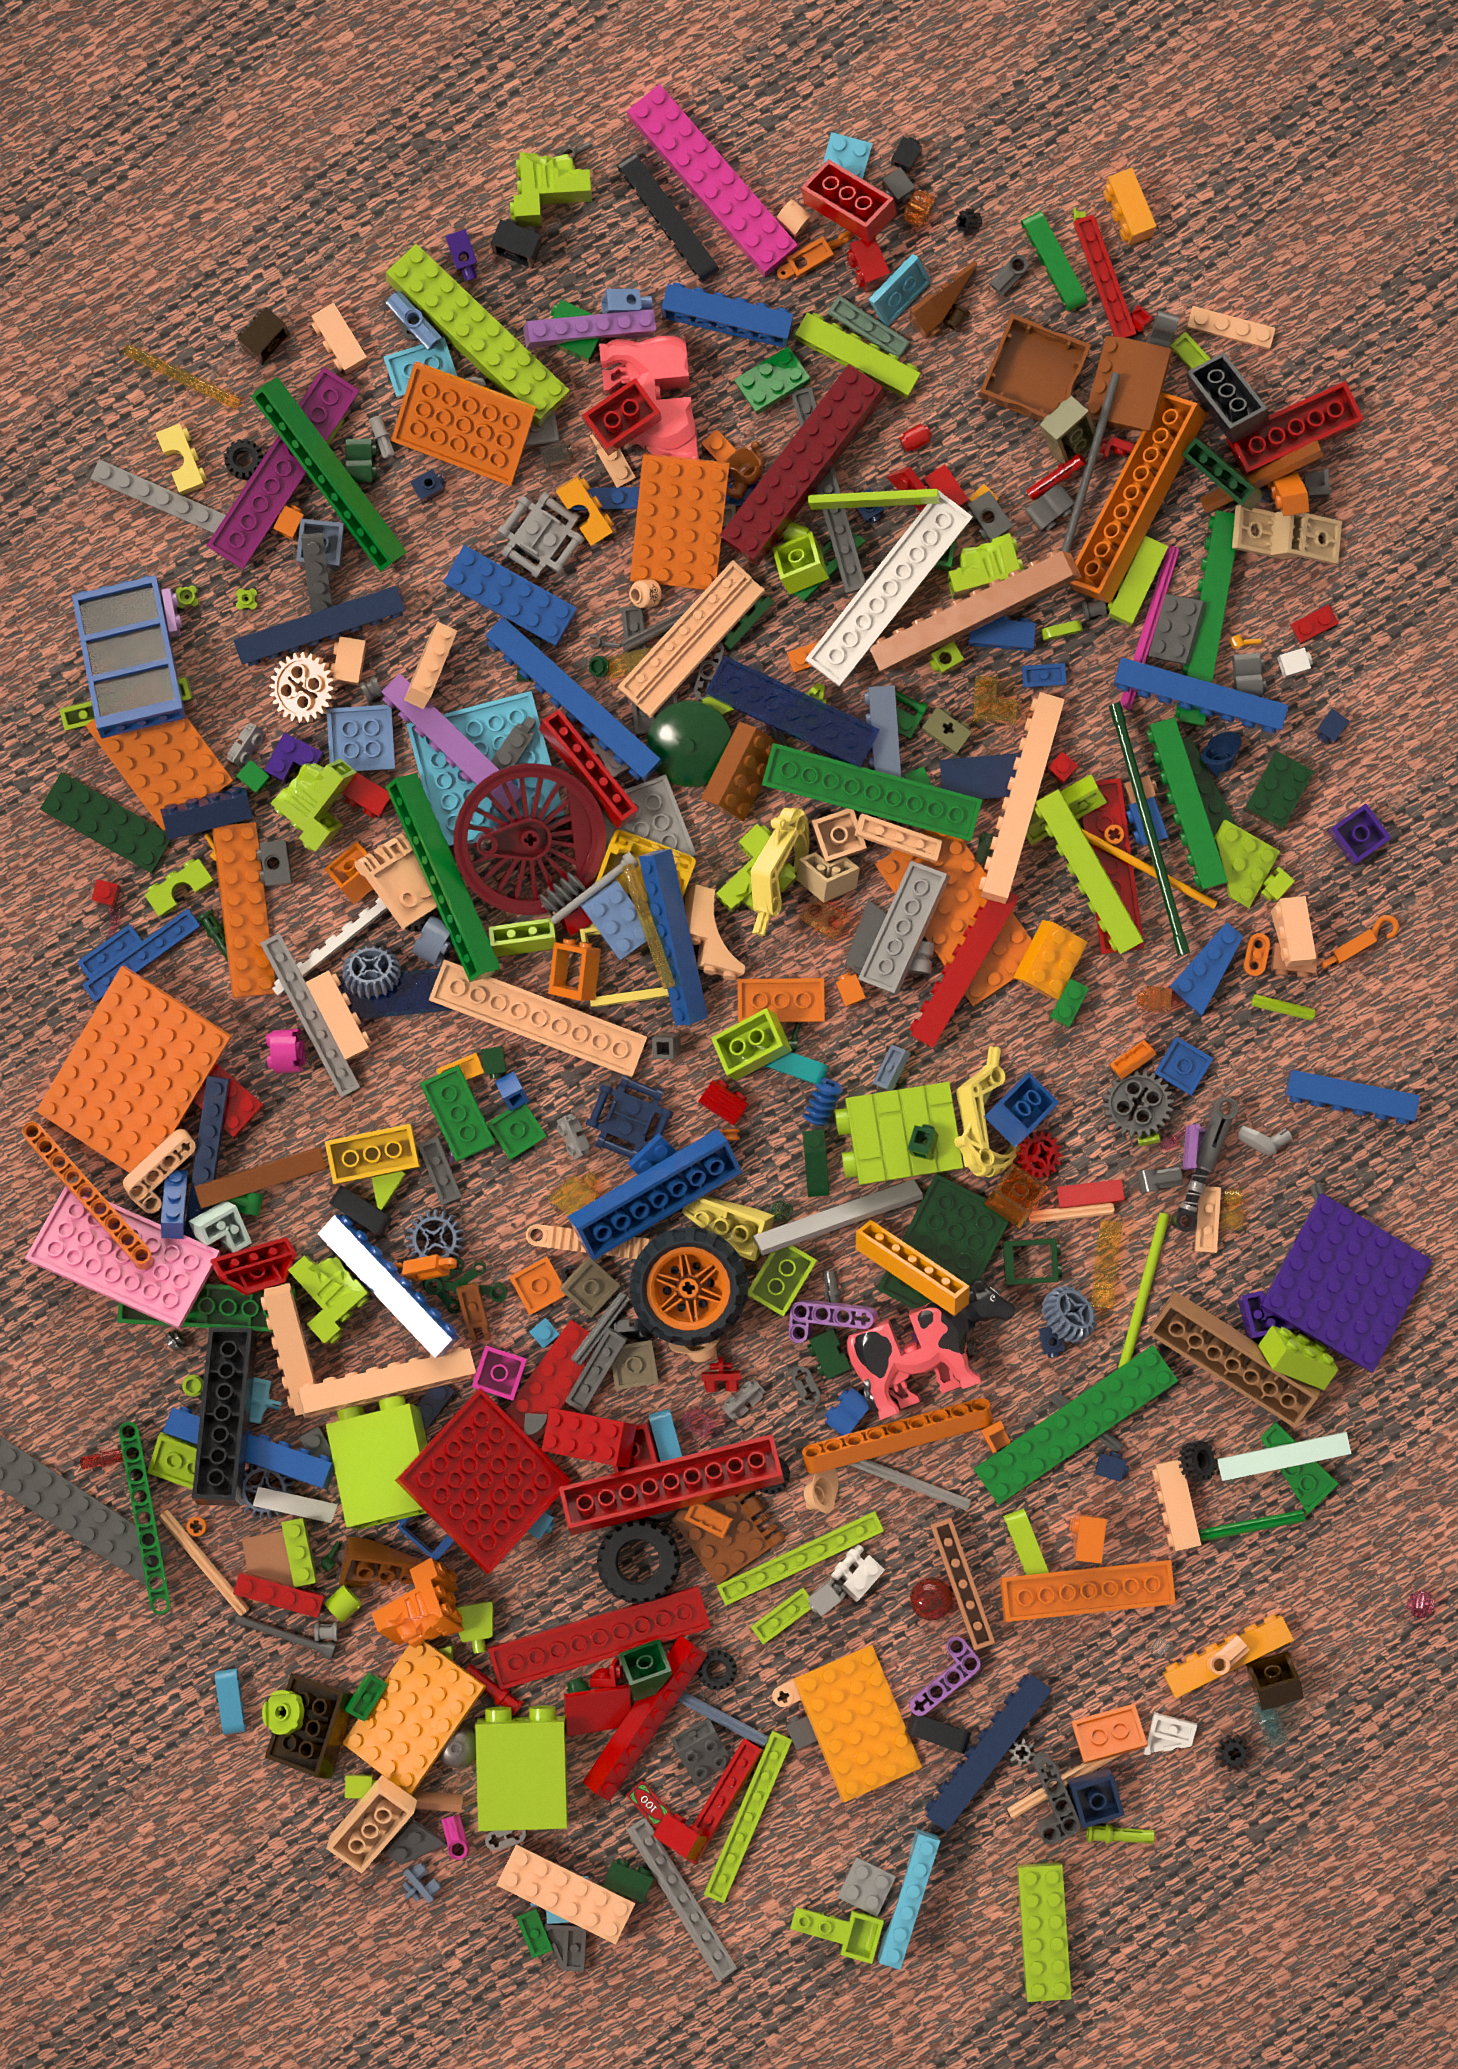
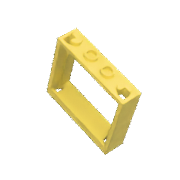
M650 915L648 916L649 919L645 921L652 928L654 925ZM594 924L580 929L582 942H589V936L601 935ZM667 987L599 996L595 997V1000H590L591 1008L664 998L669 997Z

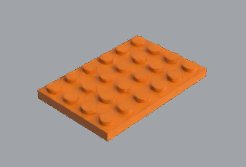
M416 361L411 371L391 441L512 486L537 407Z
M643 453L630 581L652 579L661 585L706 590L717 578L721 546L720 534L723 528L730 463Z
M155 675L100 714V716L173 700L174 698L158 676ZM187 716L185 719L102 739L97 730L95 719L85 725L162 830H165L160 809L169 804L178 805L185 803L191 798H205L208 794L220 791L233 781V778Z

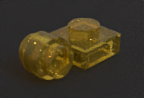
M1229 1188L1224 1190L1223 1202L1228 1203L1229 1206L1228 1208L1221 1207L1220 1229L1242 1230L1243 1208H1236L1237 1204H1242V1191H1238L1236 1188Z

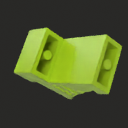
M519 152L520 159L516 160V171L518 179L521 178V180L517 181L518 195H513L514 202H510L511 219L516 221L519 227L542 226L541 205L592 202L590 169H575L573 159L568 154L557 157H539L535 153Z
M1010 533L992 539L991 543L962 549L959 558L960 568L949 571L947 577L952 600L968 596L971 592L980 588L985 590L989 588V583L997 579L1005 580L1009 578V573L1020 569V571L1024 570L1021 558L1017 559L1016 551H1018L1016 539L1011 538Z
M341 758L327 764L325 768L316 763H306L301 767L298 776L270 804L275 807L274 809L279 815L286 816L291 820V824L296 829L303 831L299 839L303 841V845L307 849L316 852L328 846L344 826L327 811L357 772Z
M756 824L738 841V847L751 860L716 893V898L730 913L742 904L754 911L751 870L772 835L764 825L760 827ZM788 862L783 865L778 875L779 887L782 892L796 881V870Z
M304 1255L288 1270L323 1309L307 1325L324 1344L329 1342L331 1344L336 1343L343 1336L341 1332L344 1330L339 1322L345 1323L353 1315L351 1311L356 1306L358 1308L363 1307L370 1300L367 1296L371 1293L359 1280H354L338 1257L327 1258L316 1264L309 1256Z

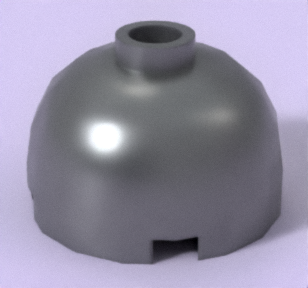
M461 1724L439 1755V1760L451 1768H463L470 1765L476 1758V1733L469 1727Z

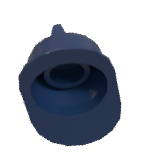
M1223 732L1212 737L1201 755V759L1216 776H1220L1222 772L1231 770L1234 767L1236 754L1242 743L1241 737L1237 733Z

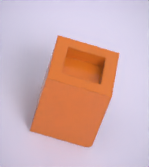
M998 1419L989 1426L980 1429L993 1454L998 1449L1010 1444V1439L1004 1430L1001 1420Z

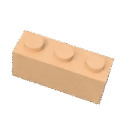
M334 303L312 315L314 322L311 325L317 335L322 334L325 341L322 343L327 352H333L336 359L333 361L339 371L344 370L347 375L368 362L365 353Z

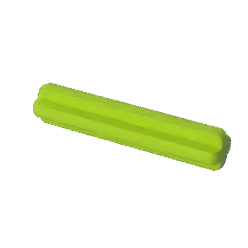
M1254 995L1251 1004L1254 1007L1307 1020H1313L1315 1017V1009L1260 995Z

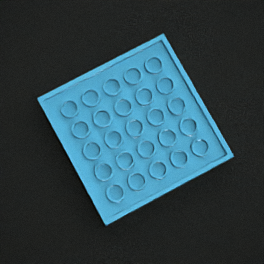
M532 691L442 714L490 761L514 726L516 727L518 723L523 725L528 716L536 720V724L531 730L535 734L516 765L539 763L551 766L544 736L539 730L540 721ZM408 723L406 726L423 789L431 803V808L439 822L448 847L454 846V828L459 810L469 793L477 785L472 781L470 783L465 781L460 775L462 771L457 766L452 768L444 760L447 756L442 751L437 753L429 745L431 741L426 736L421 738L413 730L416 726L413 723ZM536 777L525 778L528 815L531 813L537 783ZM519 779L511 780V782L520 790ZM543 779L536 817L556 782ZM558 792L542 820L561 803ZM487 796L478 805L479 808L505 822L510 821L502 812H497L491 806L492 801ZM520 800L516 806L521 816H523L522 800ZM512 808L509 814L515 819L517 817ZM564 811L559 812L553 819L564 817ZM474 812L470 824L491 828L500 825L477 812ZM469 829L468 842L473 841L481 831Z

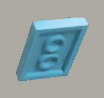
M831 132L823 164L829 159L863 179L873 143Z
M912 254L868 300L881 322L888 327L932 280L919 257Z
M445 337L442 338L438 346L430 351L421 344L384 356L397 399L404 397L411 371L416 361L457 376Z

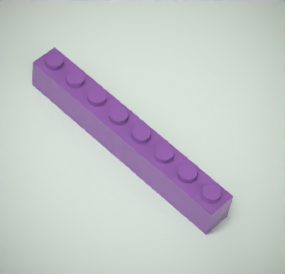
M400 673L382 690V694L385 696L382 700L390 708L395 706L400 711L398 715L406 723L411 721L416 726L413 730L421 738L426 736L431 741L429 745L437 753L442 751L447 756L444 760L452 768L457 766L462 771L460 775L468 783L472 781L475 785H478L483 779L499 770L429 701L424 709L404 701L410 683ZM508 781L506 784L517 804L521 800V791L511 781ZM500 785L490 793L509 813L512 806L502 785ZM492 802L491 806L497 812L501 813V811Z

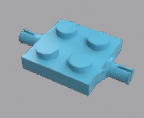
M257 1377L253 1378L249 1421L261 1424L267 1408L281 1410L279 1406H282V1402L270 1399L269 1392L272 1381Z

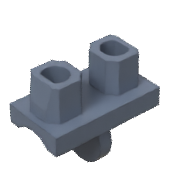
M422 1862L412 1868L408 1867L403 1873L414 1885L412 1887L408 1881L403 1884V1887L408 1891L403 1897L407 1899L412 1896L417 1902L421 1899L420 1895L416 1892L418 1890L424 1899L430 1903L434 1900V1895L437 1894L442 1886L435 1878L426 1885L420 1878L428 1872V1869Z

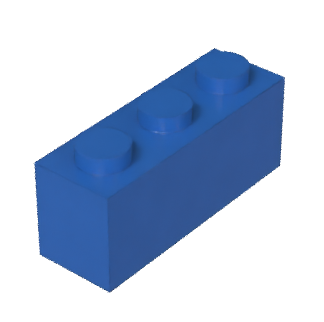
M1002 616L970 632L968 646L1032 652L1036 623L1031 622V619L1018 618V621L1009 620V617Z
M174 1170L165 1179L161 1215V1238L184 1239L188 1193V1171Z

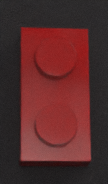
M1328 604L1290 624V627L1301 644L1339 623Z

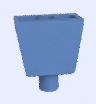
M606 289L601 298L602 314L652 309V297H640L639 289Z

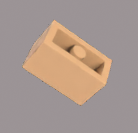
M340 637L339 642H335L333 654L337 655L336 662L331 664L330 670L334 671L331 676H333V679H337L336 682L360 686L359 683L361 682L367 647L365 640Z

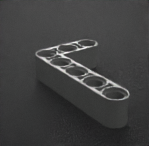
M1158 310L1148 343L1170 348L1180 316Z

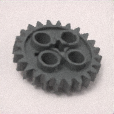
M1135 1070L1134 1076L1129 1074L1125 1079L1121 1080L1119 1078V1083L1112 1080L1114 1088L1107 1087V1092L1110 1095H1104V1101L1109 1103L1103 1104V1109L1108 1110L1104 1113L1105 1118H1110L1108 1120L1109 1125L1115 1124V1132L1122 1129V1136H1125L1128 1132L1130 1139H1133L1134 1135L1138 1134V1138L1141 1140L1142 1134H1146L1150 1138L1151 1131L1158 1135V1127L1165 1129L1163 1121H1171L1167 1114H1173V1109L1170 1106L1174 1105V1100L1170 1099L1172 1092H1166L1169 1089L1168 1084L1162 1085L1163 1078L1155 1080V1073L1148 1077L1147 1070L1142 1075H1139L1138 1070ZM1131 1087H1137L1139 1092L1137 1094H1130L1128 1090ZM1147 1088L1148 1091L1145 1093V1095H1144L1143 1098H1142L1143 1091ZM1152 1096L1159 1099L1155 1104H1151L1147 1100ZM1142 1098V1106L1139 1105L1137 1107L1133 1120L1129 1121V1118L1135 1111V1104H1139ZM1121 1106H1128L1130 1108L1126 1113L1118 1111ZM1141 1115L1149 1117L1146 1122H1139L1137 1120Z

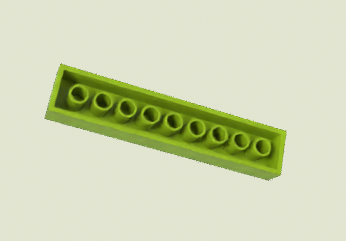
M417 244L386 271V282L397 292L400 291L421 312L422 316L504 395L537 407L533 422L538 427L569 399L570 390Z

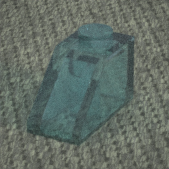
M1258 1701L1250 1705L1251 1712L1268 1750L1289 1741L1280 1715L1275 1707L1262 1711Z

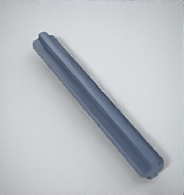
M685 1691L677 1700V1702L761 1747H764L768 1741L767 1735Z

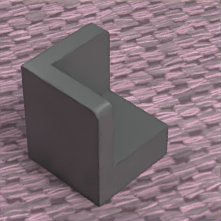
M1324 469L1322 472L1305 473V488L1308 492V499L1328 498L1330 495L1329 470Z

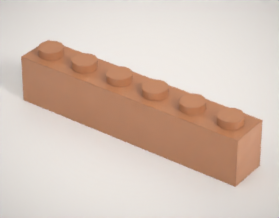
M948 1517L929 1524L973 1649L978 1650L995 1644L952 1518Z

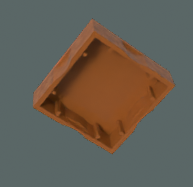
M1011 313L978 397L1042 422L1047 415H1051L1058 408L1062 401L1067 400L1072 395L1091 344L1063 333L1050 331L1038 323Z

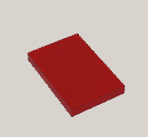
M625 1684L616 1687L564 1694L566 1735L573 1736L619 1728L631 1710L629 1685Z

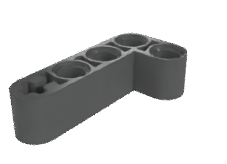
M1040 1752L1034 1756L1033 1766L1053 1814L1041 1819L1036 1828L1041 1839L1046 1844H1055L1076 1834L1080 1830L1081 1825L1056 1764L1048 1753ZM1044 1763H1046L1048 1772H1045L1043 1769ZM1057 1781L1055 1786L1048 1787L1051 1782ZM1060 1800H1065L1063 1805L1056 1806ZM1068 1819H1073L1069 1825H1064ZM1053 1828L1049 1834H1044L1047 1829Z

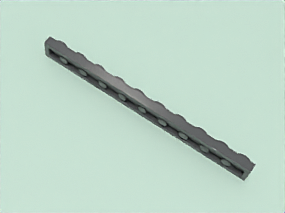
M811 386L791 394L800 428L817 407ZM834 466L818 485L819 495L841 494ZM823 509L846 595L858 592L866 582L846 509Z

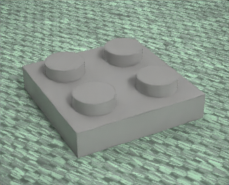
M856 1857L837 1898L877 1917L896 1876Z

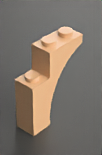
M695 884L686 891L684 907L692 944L699 945L697 968L704 970L703 972L706 974L722 975L724 979L735 980L744 974L745 965L729 952L719 935L714 917L715 890Z

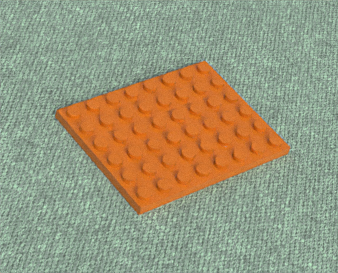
M123 965L117 972L36 1112L131 1173L177 1130L232 1036Z

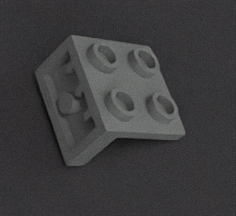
M709 1718L670 1738L694 1783L723 1769L731 1761L729 1753Z

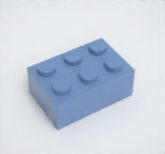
M613 880L580 905L619 960L655 935L616 880Z

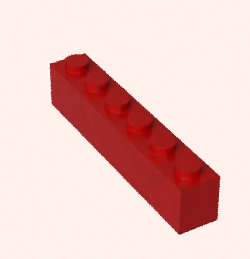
M560 709L543 719L539 727L540 732L577 779L593 794L598 805L615 827L620 829L633 820L639 809Z

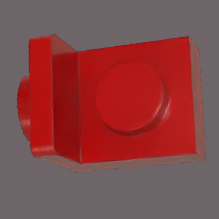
M1110 436L1108 441L1104 440L1100 449V453H1103L1102 460L1106 461L1110 449L1114 450L1113 453L1121 457L1130 456L1134 444Z
M619 1658L613 1659L609 1669L599 1668L595 1670L590 1678V1686L616 1687L620 1679L623 1678V1667L619 1664Z

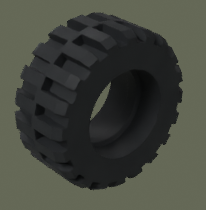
M637 1519L618 1524L606 1534L597 1554L599 1577L605 1588L618 1599L638 1604L655 1601L665 1595L677 1579L680 1570L679 1548L674 1537L659 1523L646 1519ZM636 1540L650 1543L659 1555L657 1572L653 1577L643 1582L627 1579L621 1573L618 1566V1556L621 1549L629 1542Z

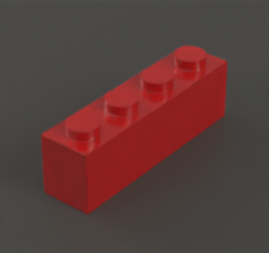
M243 1571L238 1575L233 1592L234 1595L315 1618L320 1617L326 1597L324 1594Z

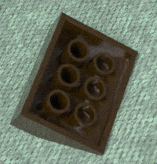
M291 1673L286 1691H292L301 1696L304 1706L303 1725L300 1729L288 1735H278L272 1732L265 1758L316 1778L331 1779L351 1714L346 1712L345 1708L354 1693ZM285 1707L280 1711V1715L283 1717L286 1715Z

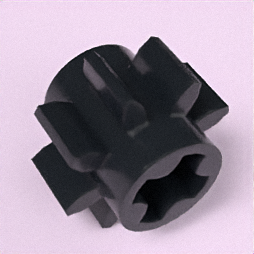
M974 208L960 211V215L956 220L958 231H964L965 236L979 233V228L983 224L980 213H974Z

